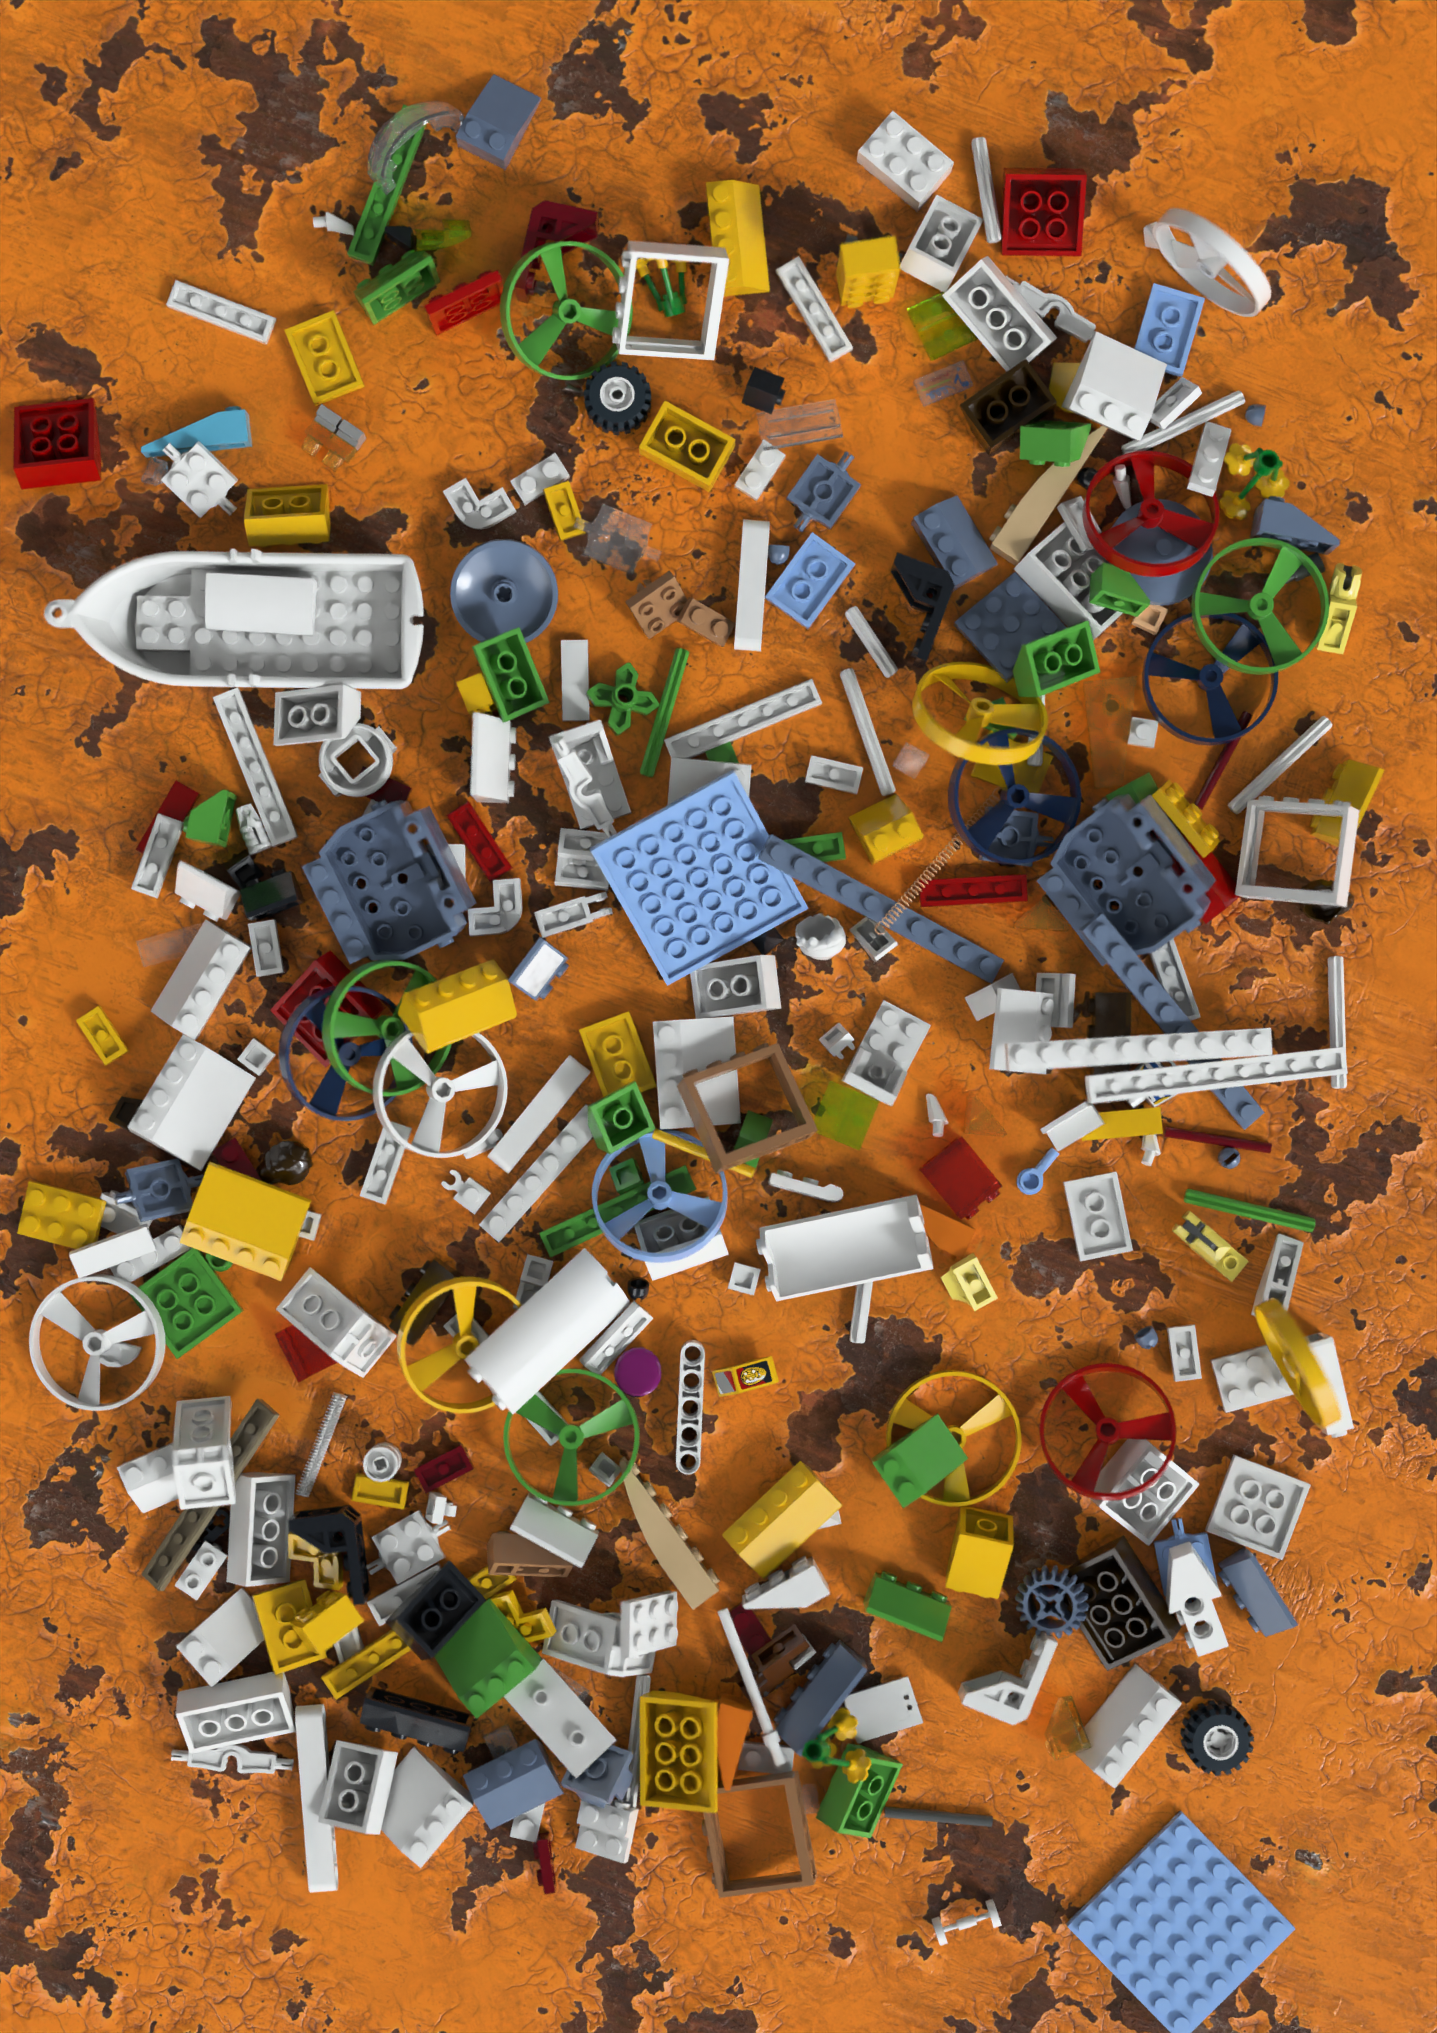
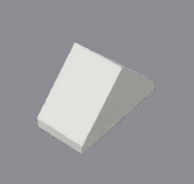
M865 917L849 930L872 960L876 962L898 944L887 931L882 935L877 934L875 927L878 923ZM880 924L876 927L878 933L885 931Z
M1013 973L965 997L976 1021L995 1013L997 988L1021 990Z

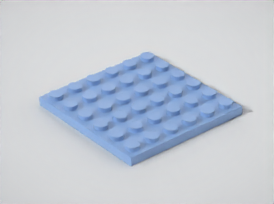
M734 770L727 772L590 848L667 986L809 909L791 876L757 859L769 835Z
M1181 1810L1066 1923L1067 1927L1171 2033H1191L1296 1929Z

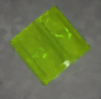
M442 219V230L415 229L417 251L446 248L471 237L469 220Z
M944 292L907 308L912 324L931 361L978 339L943 298Z
M830 1081L814 1119L818 1129L816 1133L860 1150L879 1100Z

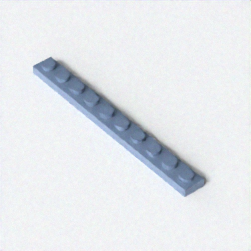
M769 835L757 858L876 923L882 921V918L889 914V910H892L895 903H898L774 835ZM896 904V907L901 909L903 913H900L896 908H893V911L897 912L900 917H897L890 911V914L896 918V921L890 915H886L893 924L889 923L887 919H883L890 926L889 930L992 984L1004 961L1002 958L907 907L904 910L899 904Z
M1102 912L1097 913L1079 929L1164 1034L1199 1032ZM1214 1058L1186 1061L1188 1062V1064H1196L1213 1061H1222V1059ZM1244 1086L1211 1090L1237 1124L1244 1130L1265 1113Z

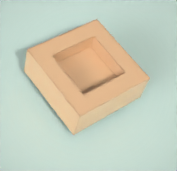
M1149 605L1138 617L1134 616L1131 624L1156 635L1168 609L1160 605Z

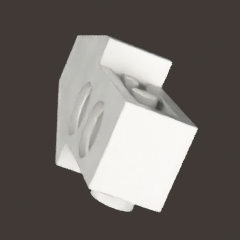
M1190 1541L1169 1548L1166 1603L1170 1614L1176 1612L1180 1625L1186 1624L1189 1632L1184 1633L1189 1649L1195 1647L1199 1657L1228 1647L1225 1633L1212 1602V1599L1221 1596L1216 1579ZM1190 1597L1197 1598L1192 1603L1186 1602V1600ZM1198 1621H1206L1201 1626L1195 1625V1623Z

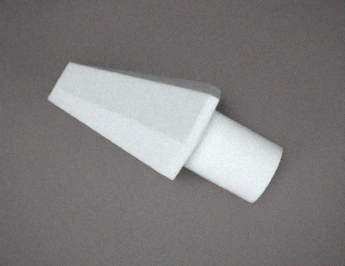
M326 212V216L313 217L314 228L327 227L328 231L349 235L355 234L353 225L330 212Z
M1120 464L1115 466L1116 476L1113 479V484L1123 507L1128 509L1131 507L1130 476L1126 475L1125 465Z
M926 1094L929 1122L933 1124V1136L942 1137L944 1125H947L949 1122L937 1098L933 1094Z
M495 1129L483 1143L463 1155L466 1159H469L494 1148L497 1141L503 1137L502 1132L499 1129Z
M1156 1134L1143 1135L1141 1149L1145 1153L1141 1163L1146 1166H1151L1154 1157L1161 1154Z

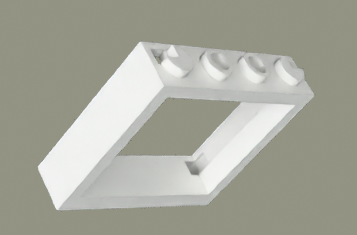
M628 241V248L622 253V267H625L624 276L619 278V293H622L621 302L616 303L615 309L618 327H614L612 332V342L616 343L619 354L714 360L729 262L725 248ZM637 257L712 263L701 341L627 336Z
M1259 796L1258 800L1248 799L1235 895L1249 899L1347 907L1359 810L1351 807L1350 802L1335 800L1334 805L1325 804L1324 800L1308 799V803H1299L1300 799L1283 797V801H1274V797ZM1265 812L1343 817L1333 892L1255 886Z

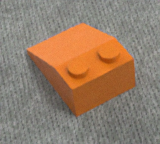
M721 1692L719 1699H713V1701L717 1702V1752L724 1790L730 1792L752 1716V1704L747 1699Z

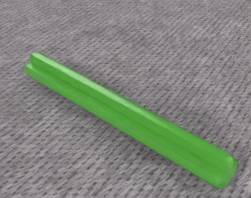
M682 648L675 649L640 769V774L646 777L654 776L688 660L689 651Z
M1186 1189L1185 1203L1307 1232H1313L1315 1228V1219L1197 1190Z

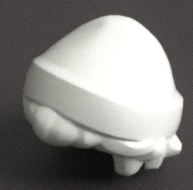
M818 913L813 917L808 916L796 925V945L799 946L805 955L814 959L829 960L840 952L846 944V936L842 926L836 918H831L829 915L825 916L822 913Z

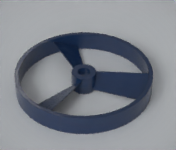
M1191 612L1168 624L1150 646L1142 669L1144 698L1152 715L1159 721L1158 723L1177 738L1198 745L1229 743L1249 733L1267 715L1277 693L1278 672L1270 674V694L1264 710L1252 725L1241 730L1220 685L1223 680V673L1230 669L1229 667L1216 660L1214 664H1208L1201 670L1153 653L1159 640L1168 631L1181 623L1193 620ZM1233 613L1200 616V618L1222 619L1240 627L1222 651L1224 655L1238 662L1260 645L1266 655L1269 667L1275 666L1264 635L1249 621ZM1148 675L1197 680L1198 686L1206 691L1214 738H1203L1188 734L1170 723L1162 715L1153 700Z
M1018 728L1006 729L987 734L979 738L976 744L982 745L988 741L990 747L1004 748L1009 747L1007 734H1019L1035 739L1039 732ZM1045 735L1041 743L1050 749L1062 764L1069 782L1070 797L1030 793L1025 786L1015 784L1012 764L998 765L1007 785L1001 791L1000 802L967 830L959 809L958 788L961 774L968 760L959 757L954 766L948 787V806L952 822L962 840L974 852L988 860L1002 864H1024L1038 861L1055 852L1065 835L1076 825L1081 806V787L1077 771L1067 753L1055 741ZM1025 807L1065 823L1055 841L1045 850L1032 857L1013 860L987 851L1016 808Z
M335 985L312 994L292 1013L281 1036L279 1064L286 1087L302 1106L331 1120L353 1121L375 1114L374 1102L355 1112L337 1114L346 1081L339 1076L331 1065L311 1101L308 1103L296 1088L289 1063L291 1041L304 1015L322 1033L326 1009L323 999L332 995L338 986ZM352 985L348 990L365 992L375 996L389 1008L392 1014H394L397 1008L387 997L371 989ZM400 1018V1020L402 1021V1023H403V1025H404V1031H403V1032H405V1031L408 1030L409 1028L406 1026V1024H405V1023L403 1022V1020ZM343 1037L334 1038L338 1057L348 1073L350 1066L357 1064L361 1056H382L386 1050L385 1040L382 1038L361 1045L345 1040ZM410 1037V1038H409V1041H410V1042L412 1043V1045H413L412 1037ZM395 1079L388 1089L397 1087ZM383 1096L384 1107L396 1096Z

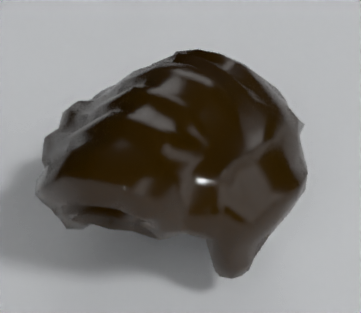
M1319 879L1309 882L1301 888L1302 890L1333 892L1334 881ZM1348 892L1347 907L1299 903L1300 910L1308 918L1328 925L1331 924L1334 918L1352 908L1354 896Z
M281 1141L279 1144L273 1145L266 1152L264 1160L261 1162L259 1177L268 1184L295 1185L306 1178L313 1165L309 1148L296 1141Z

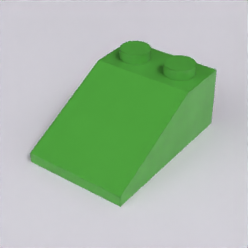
M937 1413L871 1458V1461L901 1506L905 1508L933 1488L965 1462L968 1457Z

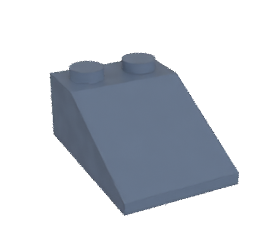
M493 74L468 111L455 136L458 147L506 170L541 101V97Z
M1270 496L1268 499H1264L1255 509L1250 539H1276L1286 542L1299 550L1326 555L1330 554L1340 544V540L1296 506L1286 503L1284 498Z

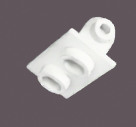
M205 1540L174 1586L197 1600L228 1555L221 1551L222 1547L217 1543L210 1544Z

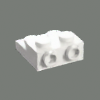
M620 1799L612 1800L611 1804H606L604 1808L581 1800L577 1824H580L575 1848L623 1864L628 1862L639 1808L632 1807L629 1801Z

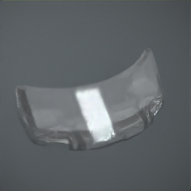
M441 101L420 102L398 111L383 124L372 142L367 163L368 176L387 195L396 187L393 180V172L396 170L397 165L391 159L392 154L427 122L436 132L441 130L442 127H448L456 133L464 121L463 113L448 102Z

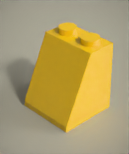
M897 794L848 817L871 865L920 842L924 837L913 813Z
M960 1506L946 1570L945 1588L956 1592L977 1594L983 1598H999L1013 1549V1516L969 1506Z

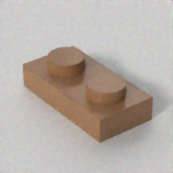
M690 597L677 619V622L720 647L725 646L736 624Z

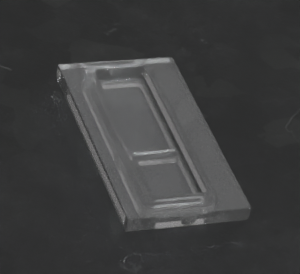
M835 399L773 410L772 414L766 412L757 413L759 433L761 434L764 451L843 437Z

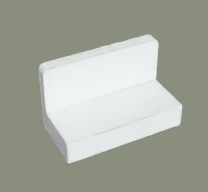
M1085 1101L1040 1130L1043 1134L1047 1133L1056 1150L1061 1151L1105 1123L1093 1103Z

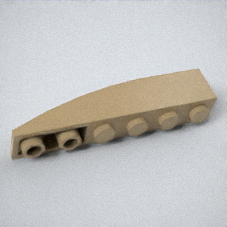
M625 1456L619 1461L622 1475L630 1462ZM634 1463L630 1473L624 1480V1484L635 1517L659 1564L694 1610L719 1591L717 1583L720 1582V1579L712 1568L707 1570L701 1561L704 1560L701 1552L696 1546L690 1547L686 1541L688 1538L687 1533L680 1524L674 1525L670 1519L673 1516L664 1502L662 1504L658 1503L654 1497L657 1494L649 1481L645 1483L638 1475L641 1471L637 1464Z

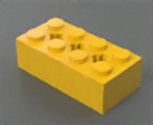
M895 236L840 245L836 277L841 306L848 305V308H856L862 306L863 302L874 301L875 304H881L890 301V298H894L900 272Z

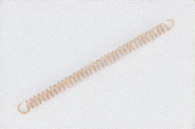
M995 790L992 792V795L989 796V799H986V802L984 803H987V800H990L993 805H996L997 803L994 800L990 799L991 796H993V798L997 802H1000V800L998 801L996 799L997 797L993 795ZM984 803L983 806H980V809H977V813H974V816H972L973 818H975L976 821H978V818L975 817V814H977L979 817H982V815L978 813V810L982 812L983 810H981V807H984L985 809ZM970 817V820H968V821H967V824H965V825L972 826V825H970V824L968 823L969 821H971L972 823L974 822V821H972V819H971L972 817ZM955 835V838H952V841L949 842V845L945 846V848L949 846L954 852H956V849L950 846V843H953L954 846L957 847L955 845L956 843L953 842V839H956V841L959 844L963 845V843H960V840L957 839ZM947 848L942 849V852L939 853V856H936V859L933 860V863H930V867H927V870H924L923 873L927 871L929 874H932V877H935L932 872L928 871V868H931V870L934 873H938L937 870L931 867V864H934V866L937 869L941 870V868L937 864H935L934 861L936 860L941 866H944V864L941 861L937 860V857H940L942 859L943 857H941L940 854L943 853L944 856L948 858L946 856L947 854L944 853L943 850H947V852L950 855H953V853ZM925 873L921 874L931 881V878L927 876ZM917 878V881H914V885H911V888H908V892H905L904 895L909 893V889L916 895H919L916 890L912 889V886H915L917 890L922 892L921 888L915 885V882H918L923 888L925 886ZM920 878L925 884H928L925 879ZM909 893V895H910L913 899H915V896H914L913 894ZM906 895L901 896V899L898 900V903H895V906L892 907V910H889V914L886 915H890V917L896 921V918L890 914V911H892L897 917H900L897 912L893 911V908H896L900 913H903L901 909L896 907V904H899L902 907L903 905L899 903V901L902 900L905 905L909 906V904L902 899V897H906V899L909 902H912V900ZM887 917L885 918L889 923L893 924V922L890 919H888ZM882 918V921H879V923L876 925L877 927L880 924V922H883L886 927L890 928V926L883 921L884 918ZM875 927V932H876L877 934L882 935V934H884V933L886 932V930H885L883 933H878V932L876 931V927Z

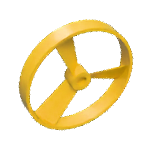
M951 662L930 669L920 679L912 702L915 721L929 739L958 757L983 764L1005 765L1029 758L1040 747L1048 726L1047 711L1039 697H1019L1014 678L1006 683L993 667L979 663ZM951 679L974 680L992 685L1009 693L1022 704H993L985 698H974L970 702ZM941 681L970 703L966 714L967 723L956 735L938 724L923 704L921 692L933 683ZM989 723L1039 731V735L1035 739L1015 747L1002 748L976 744L980 729L987 727Z
M458 1277L438 1283L414 1301L402 1320L397 1338V1354L401 1370L415 1393L428 1404L438 1409L453 1413H472L496 1405L492 1401L493 1394L475 1402L448 1403L435 1399L423 1392L461 1358L466 1359L480 1346L476 1337L471 1333L476 1286L496 1290L511 1299L518 1309L522 1307L511 1292L488 1279ZM453 1289L460 1332L454 1336L451 1345L406 1366L405 1342L412 1321L430 1300L445 1291Z
M1273 1297L1255 1306V1318L1264 1341L1286 1383L1310 1419L1320 1429H1324L1341 1420L1340 1408L1328 1378L1311 1346L1288 1311Z
M938 1371L918 1379L899 1396L887 1422L886 1445L887 1447L891 1445L893 1423L914 1430L932 1417L906 1399L922 1384L945 1376H963L983 1382L995 1390L998 1395L962 1426L949 1425L947 1428L960 1447L963 1448L967 1436L1012 1415L1015 1425L1016 1442L1013 1457L1005 1473L988 1490L970 1497L963 1462L945 1477L943 1499L932 1497L928 1494L921 1496L926 1501L942 1506H967L992 1496L1008 1481L1015 1470L1020 1456L1022 1444L1021 1427L1011 1402L992 1382L967 1371Z

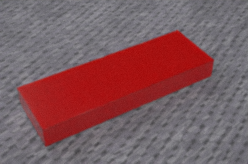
M175 780L135 850L142 854L144 853L158 813L184 822L185 817L191 812L200 794Z
M469 801L446 815L490 883L513 869Z

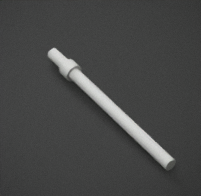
M728 1608L718 1611V1615L762 1728V1739L765 1746L769 1747L775 1765H782L786 1761L778 1743L780 1741L778 1732L772 1727Z

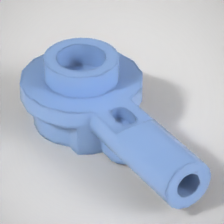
M1051 1147L1034 1168L1022 1170L1016 1180L1018 1189L1026 1195H1033L1039 1192L1043 1186V1173L1058 1157L1059 1153Z

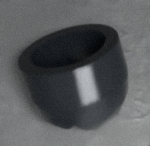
M1090 467L1083 468L1077 475L1078 484L1088 490L1091 480L1098 471Z
M643 1278L630 1279L627 1288L630 1298L636 1300V1298H640V1300L645 1299L649 1292V1282Z

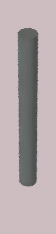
M885 1807L884 1818L992 1827L993 1816L897 1807Z

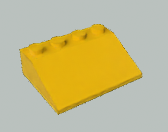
M209 1162L179 1243L281 1281L289 1267L312 1200Z
M652 1690L640 1696V1806L709 1813L717 1812V1702L679 1692Z

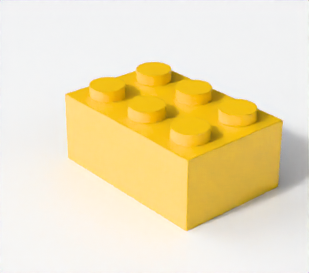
M664 401L639 446V454L710 492L735 447L736 439L673 404Z

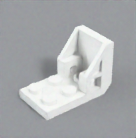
M601 720L549 736L557 762L559 752L552 741L555 738L558 740V737L562 736L568 748L575 749L580 760L590 771L592 781L581 789L583 792L600 789L613 819L631 813ZM558 762L580 830L594 826L595 824L587 810L580 807L573 800L569 790L568 777Z
M883 1000L841 1081L888 1106H892L906 1078L907 1070L931 1025Z
M309 1267L276 1308L279 1313L330 1357L362 1378L365 1377L397 1337L390 1329L349 1300L311 1267Z
M231 1396L176 1402L172 1456L180 1509L236 1503L233 1453L230 1441Z
M552 1600L549 1616L557 1632L553 1637L544 1639L542 1654L611 1676L626 1677L652 1673L656 1651L632 1658L620 1657L621 1613H598L561 1600Z
M1042 1631L1040 1635H1034L1030 1645V1649L1033 1650L1029 1660H1024L1020 1669V1674L1023 1675L1022 1678L1001 1670L961 1683L958 1695L962 1705L1011 1725L1026 1720L1058 1644L1053 1634L1049 1636L1046 1635L1045 1631Z

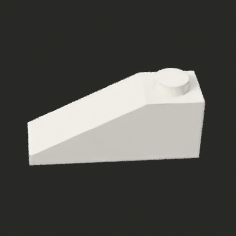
M1280 1233L1277 1235L1256 1293L1251 1315L1255 1316V1306L1272 1297L1277 1299L1288 1310L1304 1242Z

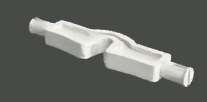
M1006 275V278L1040 318H1044L1050 309L1056 308L1059 311V315L1054 323L1057 329L1074 336L1083 343H1086L1088 339L1091 341L1096 325L1074 312L1073 307L1066 299L1056 294H1045L1026 281H1022L1019 284Z
M562 736L558 737V740L555 738L552 743L559 752L557 756L558 762L568 777L569 790L573 800L580 807L587 810L598 830L603 829L607 838L615 835L617 832L612 825L614 819L606 805L601 790L593 789L587 792L581 790L592 781L590 771L580 760L575 749L568 748Z
M234 1744L191 1754L187 1750L172 1749L171 1761H187L188 1767L205 1768L219 1772L226 1769L229 1756L236 1757L237 1771L239 1773L273 1774L276 1769L292 1771L294 1759L277 1758V1753L251 1751L242 1744Z

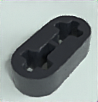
M219 1507L215 1513L217 1516L222 1514L225 1516L223 1521L225 1526L219 1524L213 1529L210 1526L216 1519L213 1516L205 1528L209 1533L203 1538L204 1542L206 1540L210 1544L213 1543L229 1528L230 1511L226 1508ZM195 1543L192 1550L198 1551L203 1543Z

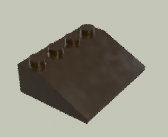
M1124 1535L1101 1546L1066 1568L1068 1569L1067 1577L1071 1578L1073 1575H1077L1078 1578L1075 1584L1083 1583L1084 1589L1081 1592L1088 1594V1598L1084 1602L1089 1604V1608L1087 1611H1084L1086 1618L1084 1621H1080V1629L1107 1671L1173 1641L1182 1627L1173 1613L1170 1614L1166 1601ZM1066 1593L1063 1598L1064 1602L1068 1605L1067 1608L1073 1612L1072 1600L1069 1594Z

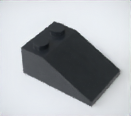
M448 1561L405 1600L385 1622L422 1661L432 1659L486 1599L451 1561Z

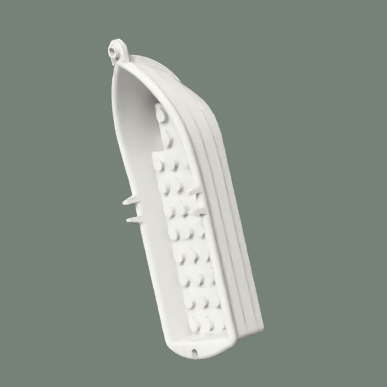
M230 549L229 552H161L133 559L117 566L95 580L75 600L51 601L44 611L45 619L50 625L57 628H74L89 646L118 668L149 681L175 686L317 688L344 684L353 689H404L413 680L421 652L424 625H413L414 616H424L422 591L414 562L409 556L404 554L261 552L257 549H251V552H237L236 549ZM206 572L314 579L317 582L314 636L207 630L205 624ZM62 610V615L59 618H55L56 611Z

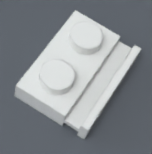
M1037 973L1036 992L1054 994V1011L1052 1013L1051 1027L1073 1028L1076 974Z

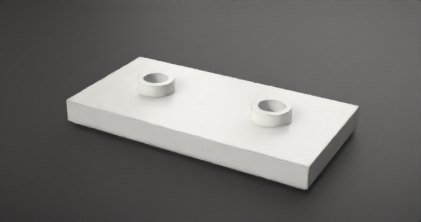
M544 1659L539 1663L535 1671L504 1696L508 1703L575 1778L581 1775L616 1742L611 1733Z

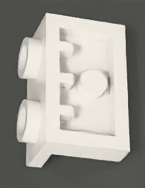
M111 1190L110 1193H101L100 1199L106 1201L102 1227L117 1234L143 1224H147L149 1229L152 1220L140 1222L136 1207L132 1203L115 1204L114 1194L119 1192Z

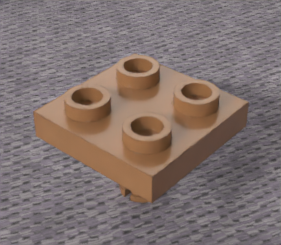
M670 571L654 582L648 579L643 580L647 587L644 588L639 583L637 586L638 593L625 601L648 639L676 621L687 601L676 578Z

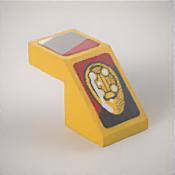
M772 1356L752 1359L739 1365L712 1371L719 1397L739 1394L779 1382Z

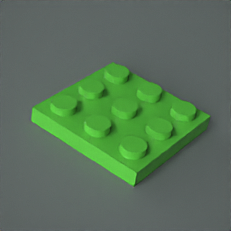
M195 1248L190 1249L138 1287L149 1297L158 1310L164 1326L166 1345L176 1359L183 1356L244 1311L216 1271L210 1266L202 1252ZM131 1295V1297L134 1299V1301L142 1310V1312L145 1311L144 1307L140 1304V1302L133 1295Z

